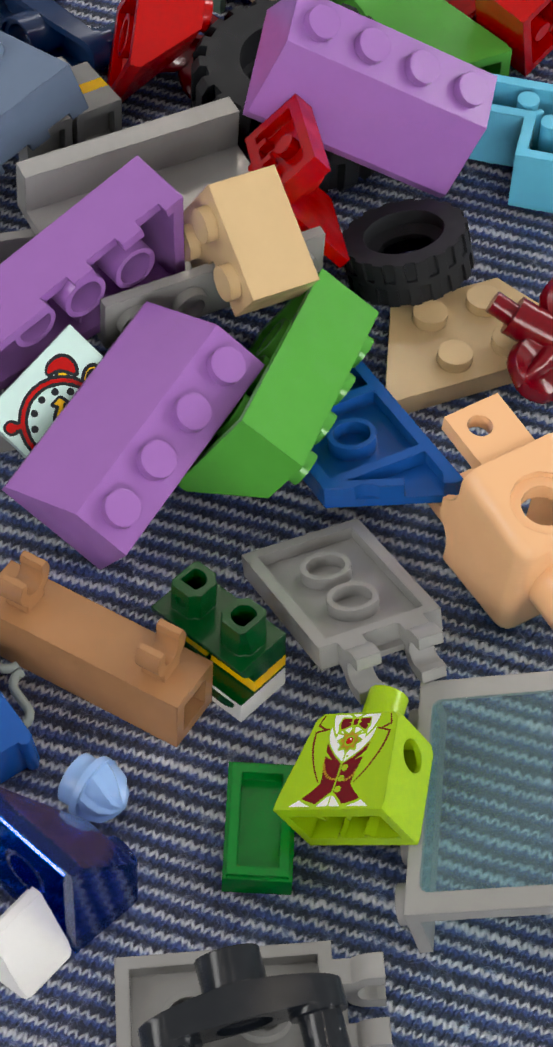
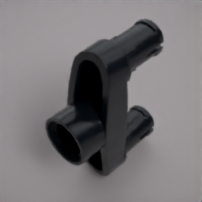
M254 943L223 947L197 958L194 965L202 994L157 1014L141 1025L137 1031L141 1047H202L205 1043L290 1021L293 1024H299L305 1047H352L342 1013L349 1006L341 978L331 973H297L267 977L260 948Z

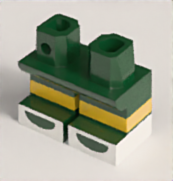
M193 562L172 579L171 590L151 606L152 611L162 617L163 620L185 630V648L213 661L212 701L240 722L245 720L285 684L286 633L266 619L267 610L250 598H237L217 584L216 573L201 562Z

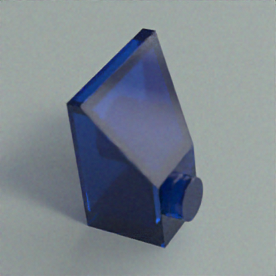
M0 787V886L16 900L32 886L40 891L67 937L71 949L77 954L138 901L137 859L131 849L120 838L113 835L107 838L88 820Z

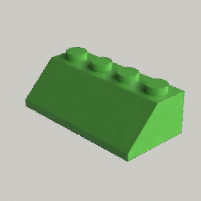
M322 268L318 272L320 280L301 296L291 299L257 333L248 351L265 366L179 482L178 486L186 492L270 498L287 481L293 485L301 482L317 460L318 455L312 451L313 446L326 436L337 419V415L331 411L332 407L345 397L356 380V377L350 373L351 369L363 360L374 343V339L368 334L379 312Z

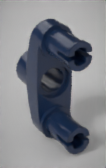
M0 0V31L56 58L62 56L71 66L87 61L97 72L109 64L115 21L96 29L88 27L55 1L57 0Z

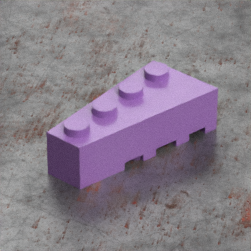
M138 155L0 264V391L11 385L69 324L86 340L99 333L101 298L185 271L183 196Z

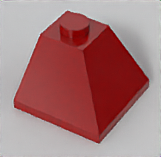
M121 0L116 12L107 84L122 99V102L186 52L199 32L205 33L209 28L212 18L213 0Z

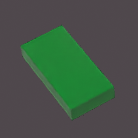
M229 761L221 892L292 894L294 830L273 811V808L294 765Z

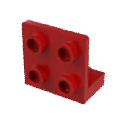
M295 93L245 138L251 161L248 170L251 172L275 164L301 232L321 226L326 233L324 255L341 268L350 258L332 199L319 188V185L322 183L325 175L331 171L312 107Z

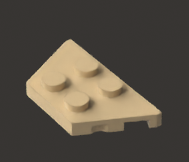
M493 278L458 288L453 292L450 291L444 294L442 298L434 301L433 299L425 301L420 305L390 307L385 388L407 413L512 384L506 361L510 350L518 342L500 332L504 323L487 313L486 308L497 292H501L516 303L523 297L538 306L539 303L499 278Z

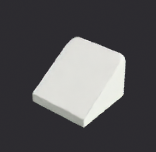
M33 886L27 889L0 916V982L21 998H31L70 958L72 953L69 941L43 895Z

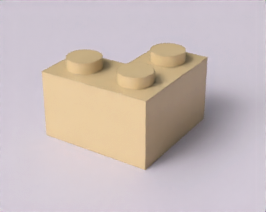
M275 164L208 184L184 210L185 261H190L192 268L206 263L208 265L215 264L213 277L216 289L220 297L225 302L230 303L235 317L299 297L320 280Z

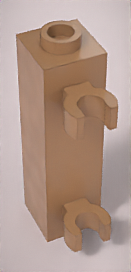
M26 550L20 555L21 565L11 560L0 572V656L12 663L16 661L20 667L178 747L212 702L213 661L185 648V630L161 618L156 624L155 633L48 579L50 566L46 560Z

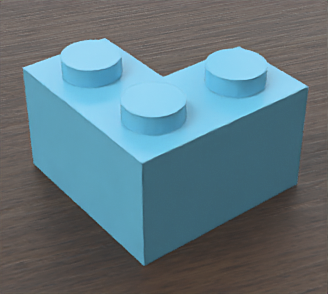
M494 74L498 77L487 129L468 159L513 167L508 205L553 213V84Z

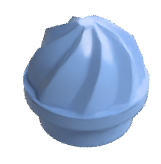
M89 753L81 754L71 763L64 773L58 788L59 801L68 805L69 814L79 821L87 820L103 823L111 820L126 808L129 797L127 778L124 772L117 766V763L107 756L95 758Z

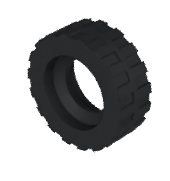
M413 198L404 199L396 203H386L379 208L364 212L363 216L358 219L355 218L349 223V228L342 233L350 258L345 264L349 288L351 291H355L363 300L370 301V304L377 306H414L423 304L422 302L432 299L434 301L442 298L444 294L450 291L453 292L461 287L460 284L464 280H468L471 276V269L474 268L475 264L467 217H464V212L459 207L454 208L451 203L446 201L438 202L435 199L428 198L415 200ZM416 250V251L409 252V253L399 254V253L406 252V251Z

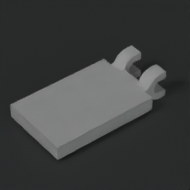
M358 518L241 555L244 577L321 671L337 665L341 666L352 694L361 705L365 704L370 687L384 685L377 677L373 666L382 663L383 656L404 650L413 673L422 684L447 676L446 664L438 656L434 647L444 643L441 607Z
M331 940L259 946L267 977L297 973H331L341 978L348 1003L359 1007L387 1006L383 952L359 954L351 958L332 959ZM213 950L114 958L116 1047H141L137 1033L141 1025L157 1014L190 998L201 995L194 962L200 956ZM348 1008L342 1012L352 1047H393L390 1017L371 1018L357 1023H349ZM288 1021L205 1043L202 1047L305 1046L299 1024H293Z

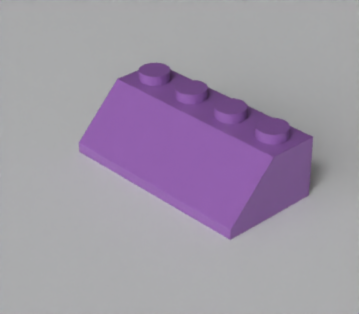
M280 0L267 9L242 115L263 123L296 93L312 107L325 150L441 198L446 196L487 129L498 76L330 0Z
M147 301L134 315L105 353L102 360L89 374L1 490L99 570H102L128 554L265 364L219 325Z

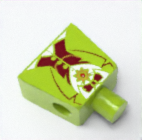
M374 685L369 689L362 712L325 714L315 723L273 808V811L310 846L418 845L423 825L433 750L431 744L405 718L404 714L409 700L400 690L387 685Z

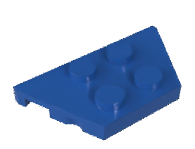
M361 361L350 371L356 377L353 386L345 397L331 409L337 415L335 423L326 436L312 448V451L318 457L311 470L303 478V481L325 508L442 503L444 496L448 494L458 495L463 481L462 476L365 363Z

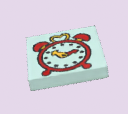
M70 324L0 395V435L24 458L31 452L103 358Z

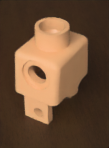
M495 393L444 417L441 429L468 462L471 469L460 473L463 481L458 495L448 494L443 497L442 503L427 504L444 526L446 546L443 560L493 622L501 628L510 629L538 615H542L553 630V432L535 440L502 397ZM480 427L485 429L488 435L477 436L470 432L469 428ZM531 499L527 514L525 516L521 508V504L524 503L526 500Z

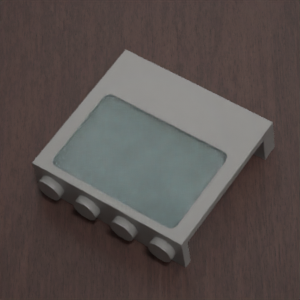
M553 671L437 680L424 684L420 682L419 709L410 710L408 721L431 744L433 760L418 845H400L402 861L404 865H407L406 883H397L395 910L399 925L409 927L419 953L434 952L435 921L553 914Z

